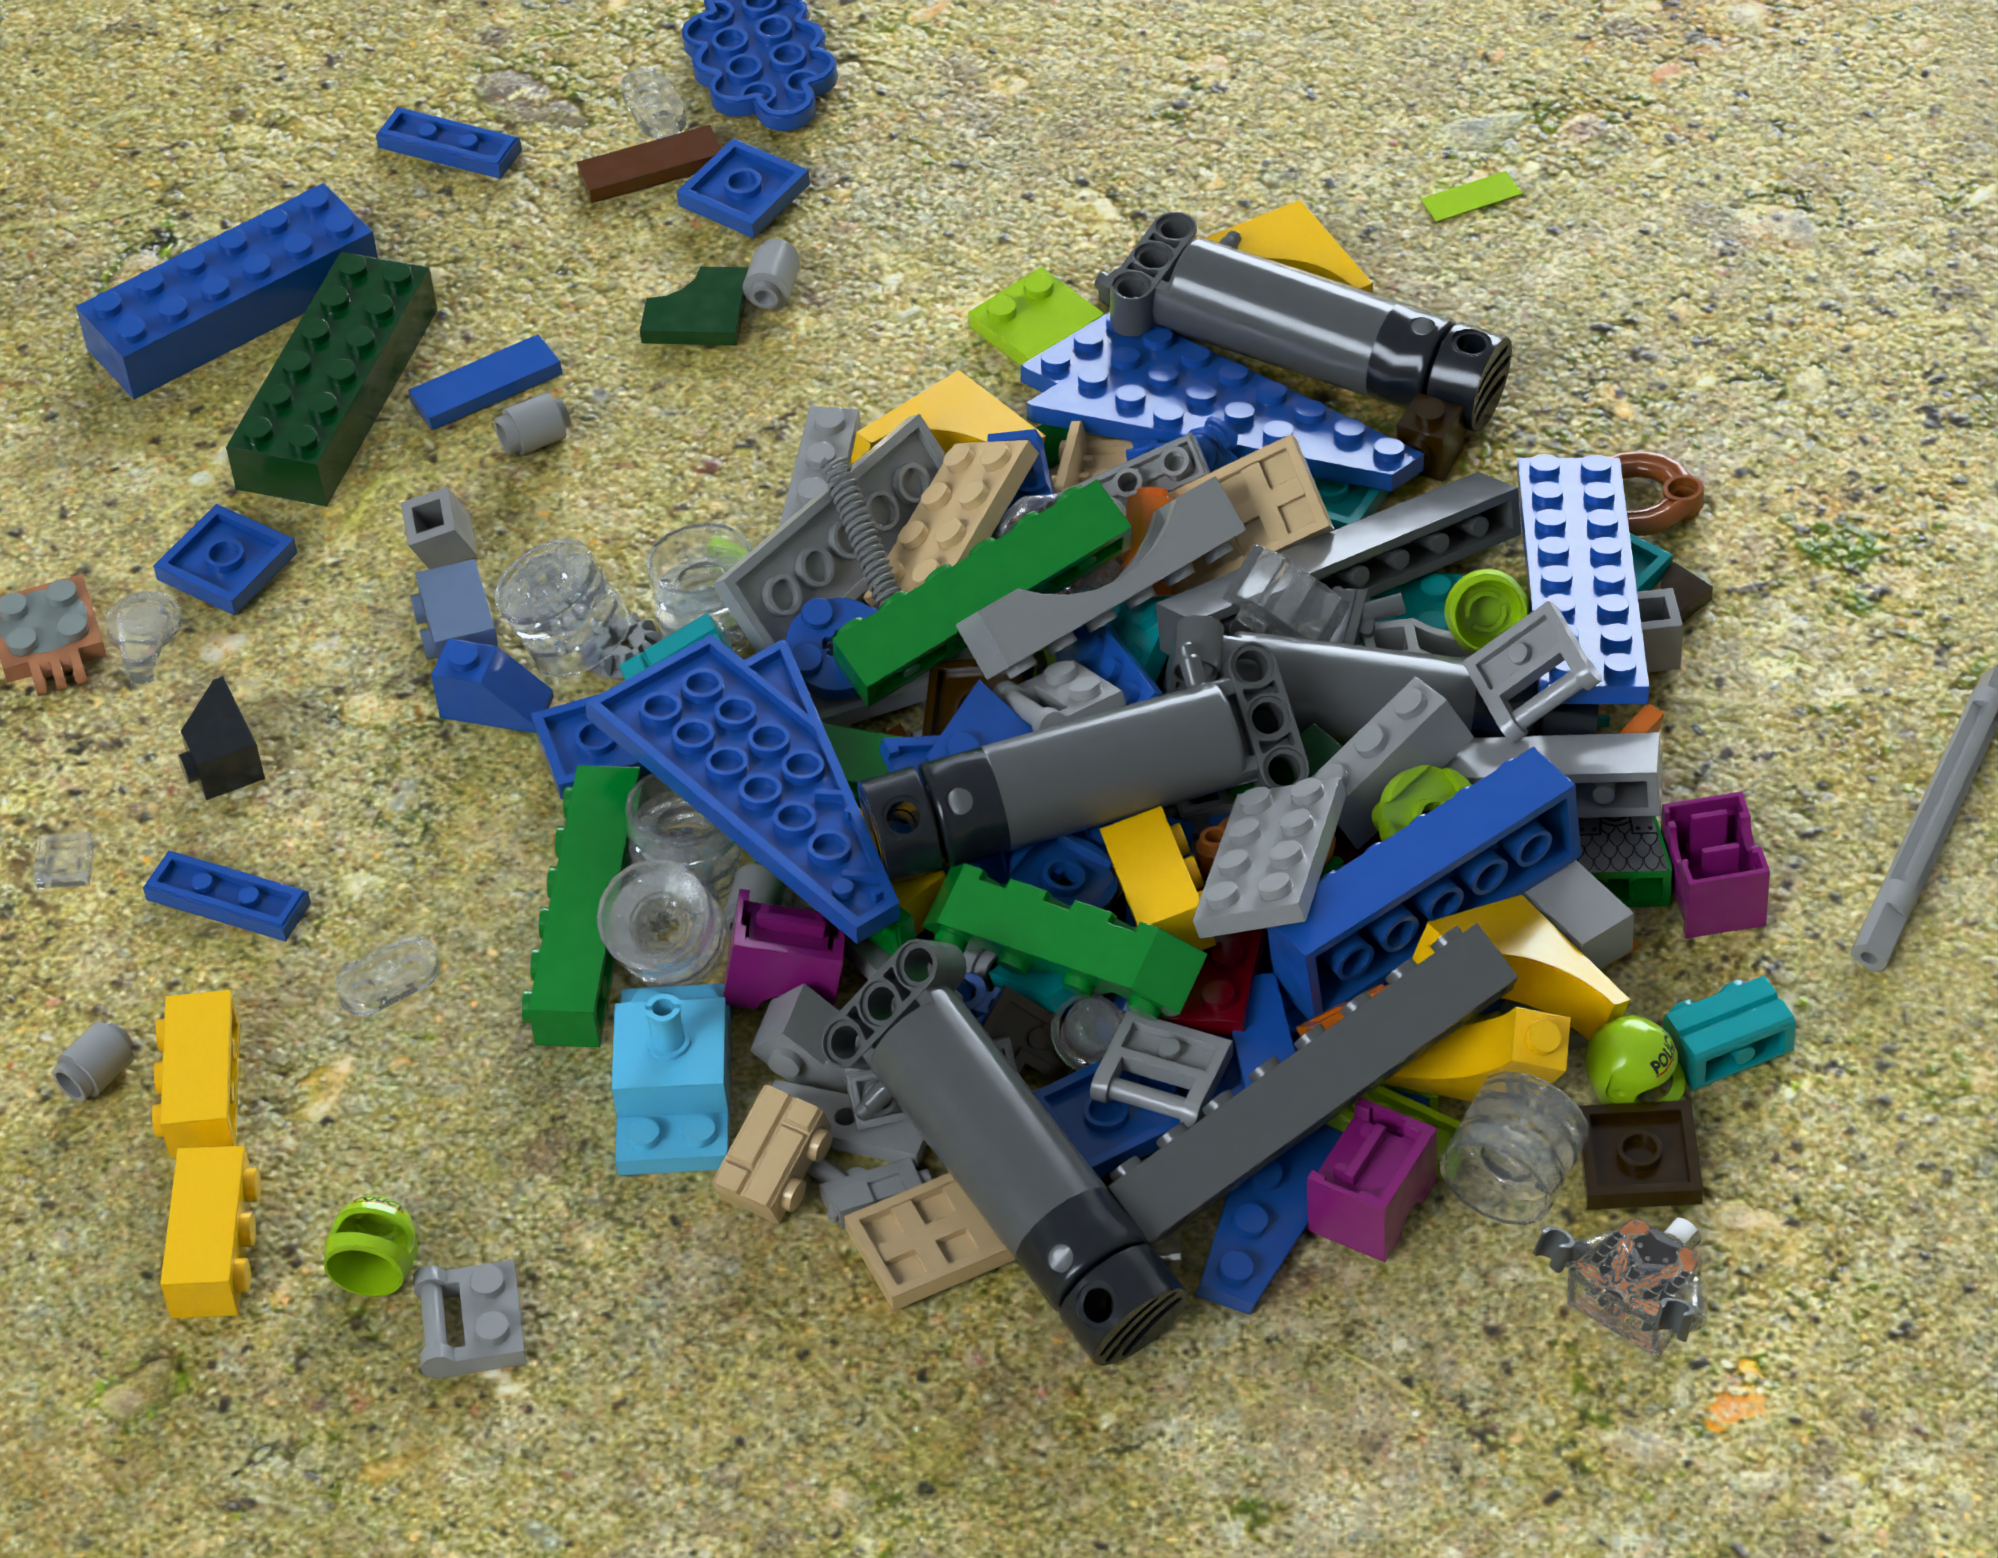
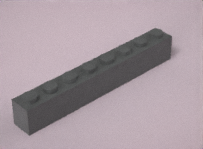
M1476 472L1157 602L1155 604L1160 650L1168 655L1170 654L1176 624L1185 616L1206 615L1213 617L1223 624L1225 636H1233L1237 631L1279 636L1320 619L1327 590L1333 589L1335 586H1341L1343 589H1368L1370 597H1373L1521 535L1518 487Z
M1478 923L1464 932L1456 926L1443 934L1431 945L1435 952L1418 965L1413 958L1401 964L1385 978L1389 986L1374 997H1371L1367 991L1359 994L1340 1010L1344 1018L1327 1030L1322 1024L1316 1025L1294 1043L1298 1051L1280 1063L1276 1056L1257 1067L1248 1076L1252 1084L1234 1096L1230 1089L1212 1099L1202 1109L1206 1117L1188 1129L1184 1122L1167 1131L1156 1141L1160 1149L1143 1162L1136 1155L1117 1167L1109 1175L1113 1183L1108 1186V1190L1146 1237L1147 1245L1151 1247L1158 1245L1357 1102L1360 1097H1364L1510 992L1518 979V975Z

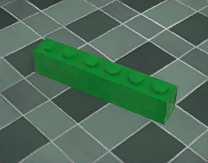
M1097 479L1084 487L1075 485L1063 492L1058 497L1056 504L1043 512L1033 511L1021 517L1014 524L1012 530L995 540V538L990 537L981 541L972 548L968 557L955 565L944 564L936 568L926 577L925 583L907 593V591L903 590L891 595L883 602L880 610L864 620L862 617H857L845 623L837 631L836 636L832 638L834 660L869 708L933 669L941 662L966 649L968 646L955 626L957 623L1018 588L1041 594H1056L1129 550L1131 548L1132 526Z
M577 765L573 787H565L563 814L566 818L565 826L557 827L555 835V853L558 863L557 866H550L547 874L548 898H550L549 907H541L539 913V936L542 939L541 948H533L531 953L530 974L532 981H534L532 990H525L522 998V1019L524 1023H531L535 1045L600 1048L646 804L640 767Z

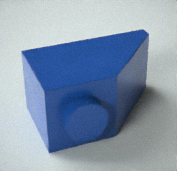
M448 638L431 674L439 716L443 719L536 733L531 713L548 709L554 698L553 689L498 646Z

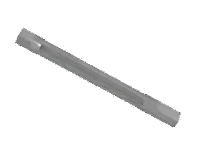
M1998 665L1981 675L1976 688L1972 691L1851 949L1850 955L1871 972H1879L1887 967L1998 726Z

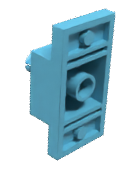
M724 983L621 989V1003H615L612 1063V1095L617 1116L615 1163L618 1175L718 1170L730 1149L732 1005H726V999L723 997Z

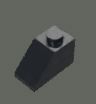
M224 677L213 679L181 729L186 752L178 754L180 766L188 784L197 781L206 800L265 779L257 744Z

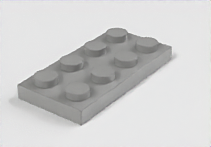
M1340 776L1322 780L1306 778L1294 785L1271 789L1255 787L1242 794H1237L1193 918V923L1200 939L1306 921L1347 796Z

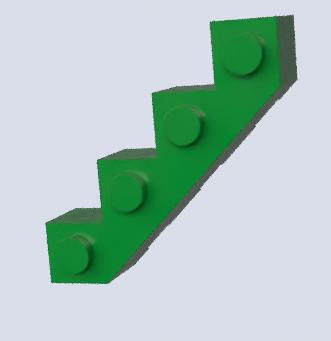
M966 863L949 869L922 927L936 934L933 941L955 944L963 954L965 950L971 952L986 948L999 955L997 964L1012 973L1024 977L1028 975V972L1033 974L1050 970L1063 977L1061 985L1065 989L1084 998L1091 999L1093 994L1097 996L1114 992L1129 1000L1126 1005L1127 1009L1151 1021H1157L1158 1017L1164 1018L1180 1015L1208 955L1207 953L1158 927L1140 922L1138 927H1132L1117 919L1113 912L1074 900L1072 906L1066 905L1051 897L1052 895L1047 890L1011 878L1008 884H1000L987 877L988 873L983 869Z

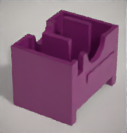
M1742 791L1662 804L1661 834L1672 866L1671 884L1684 920L1683 932L1685 938L1766 926L1770 870L1762 847L1756 846L1754 843L1751 815Z
M739 889L727 953L723 991L726 1005L757 1009L762 1001L769 998H777L805 983L834 1006L843 965L845 934L818 911L749 901L750 890Z
M1360 1097L1355 1104V1116L1319 1171L1312 1170L1307 1177L1308 1231L1386 1262L1402 1237L1403 1227L1410 1210L1414 1205L1421 1207L1437 1182V1128Z

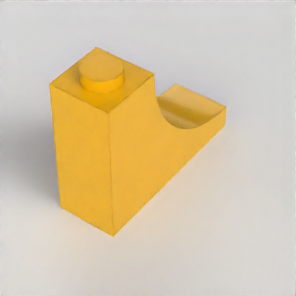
M1301 200L1205 237V239L1219 243L1229 231H1236L1242 239L1238 245L1239 250L1373 293L1372 281Z
M958 370L857 431L850 465H853L905 419L917 414L921 415L945 454L956 443L987 442L988 434L1036 428ZM1036 429L1042 437L1044 444L1046 435H1044L1042 432Z
M1522 894L1427 922L1412 957L1417 965L1435 953L1431 945L1443 934L1456 926L1464 932L1478 923L1518 975L1513 989L1501 997L1502 999L1519 1002L1546 1013L1570 1017V1027L1574 1028L1588 1040L1592 1038L1599 1027L1619 1016H1623L1630 1002V999Z
M1515 1007L1510 1012L1499 1017L1464 1024L1382 1084L1520 1112L1566 1072L1571 1018Z

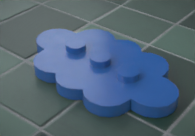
M704 0L705 12L691 17L685 22L681 31L684 51L693 58L694 77L699 84L709 88L712 106L726 116L741 117L756 114L758 120L764 126L778 131L796 130L814 119L817 111L815 97L827 93L836 85L838 71L836 58L826 50L824 29L819 24L809 21L807 4L803 0Z

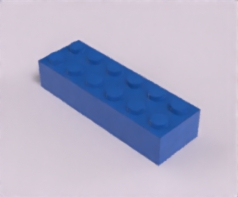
M322 183L77 305L76 310L86 348L130 397L135 400L304 314L340 252L378 258L373 231L325 183Z
M1533 746L1518 757L1506 760L1497 770L1472 786L1460 789L1453 798L1434 810L1416 817L1407 827L1388 839L1373 844L1364 854L1342 868L1324 875L1318 882L1305 922L1267 928L1273 971L1277 978L1279 990L1310 1020L1340 1003L1349 1002L1359 994L1386 982L1385 978L1393 970L1407 960L1412 959L1427 922L1521 895L1581 857L1576 785Z

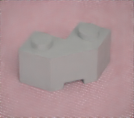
M803 983L770 1001L750 1051L765 1062L774 1073L784 1077L791 1083L848 1094L844 1073L862 1070L836 1067L825 1059L821 1049L822 1033L839 1010L809 986ZM859 1036L856 1037L855 1041L856 1052L860 1044Z

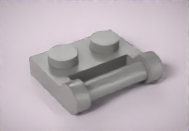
M1549 600L1462 662L1498 727L1512 743H1516L1528 734L1527 728L1578 691L1583 688L1589 691L1602 682L1600 673L1586 656L1559 607ZM1566 661L1570 668L1569 672L1513 710L1508 700L1560 663Z
M1074 660L1053 663L1044 670L1043 674L1020 684L1009 680L1002 681L993 689V692L1017 713L1021 719L1032 725L1033 731L1126 705L1122 690Z
M1127 1010L1095 1072L1090 1088V1098L1109 1104L1111 1100H1116L1180 1119V1123L1184 1122L1187 1128H1190L1206 1117L1202 1109L1211 1101L1233 1056V1040L1160 1019L1151 1021ZM1122 1071H1127L1189 1089L1190 1091L1185 1098L1120 1079L1119 1077Z
M514 1259L444 1270L438 1266H425L415 1271L413 1274V1286L415 1295L421 1299L425 1348L420 1352L421 1371L424 1375L431 1378H444L527 1364L518 1276ZM460 1296L465 1346L452 1348L448 1345L444 1298Z

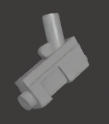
M910 1157L866 1171L863 1167L857 1166L845 1172L824 1158L820 1163L813 1161L807 1171L809 1175L822 1183L819 1184L822 1202L828 1210V1220L831 1223L837 1222L841 1229H846L844 1216L932 1180L928 1169L917 1172Z

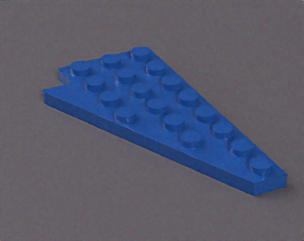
M1110 312L1021 365V382L1042 392L1027 402L1026 419L1031 422L1069 429L1071 421H1082L1086 433L1128 441L1153 438L1158 443L1180 438L1181 435H1186L1192 429L1204 427L1207 418L1213 416L1220 418L1232 430L1236 431L1238 435L1237 447L1230 451L1239 459L1292 434L1298 440L1313 477L1392 492L1423 471L1424 453L1156 324L1147 333L1142 335L1125 336L1113 330L1110 325Z
M710 634L585 702L586 718L856 944L900 919L899 900L794 656L785 640L782 639L743 660L715 636Z

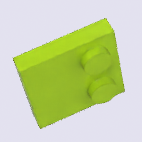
M1040 267L969 311L968 321L971 329L1021 366L1023 363L1102 317L1105 313L1043 267Z

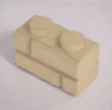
M764 1085L711 1182L719 1196L725 1201L744 1210H750L754 1214L775 1224L780 1223L786 1210L794 1212L804 1197L806 1181L803 1179L813 1161L820 1163L825 1158L832 1143L833 1133L829 1131L831 1124L824 1111L797 1097L793 1098L790 1094L770 1085Z

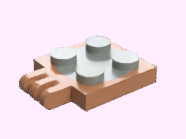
M83 574L0 596V660L7 683L32 676L37 696L48 694V686L45 680L54 677L58 691L68 688L64 677L66 673L72 672L74 680L78 685L88 683L82 662L107 655Z

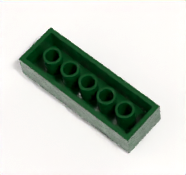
M340 252L226 446L236 490L327 507L438 310L430 267Z

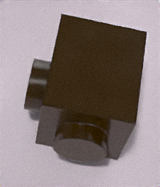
M1417 392L1396 425L1397 439L1403 444L1424 453L1423 471L1419 475L1443 482L1464 450V406Z

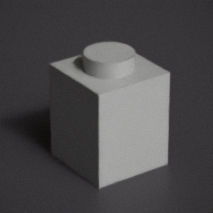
M448 487L401 502L408 546L428 569L458 563L477 556L470 513Z

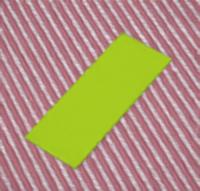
M1503 171L1420 198V200L1437 222L1523 193L1508 172Z

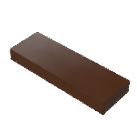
M707 125L578 161L576 164L581 182L591 203L694 175L722 148L711 126Z

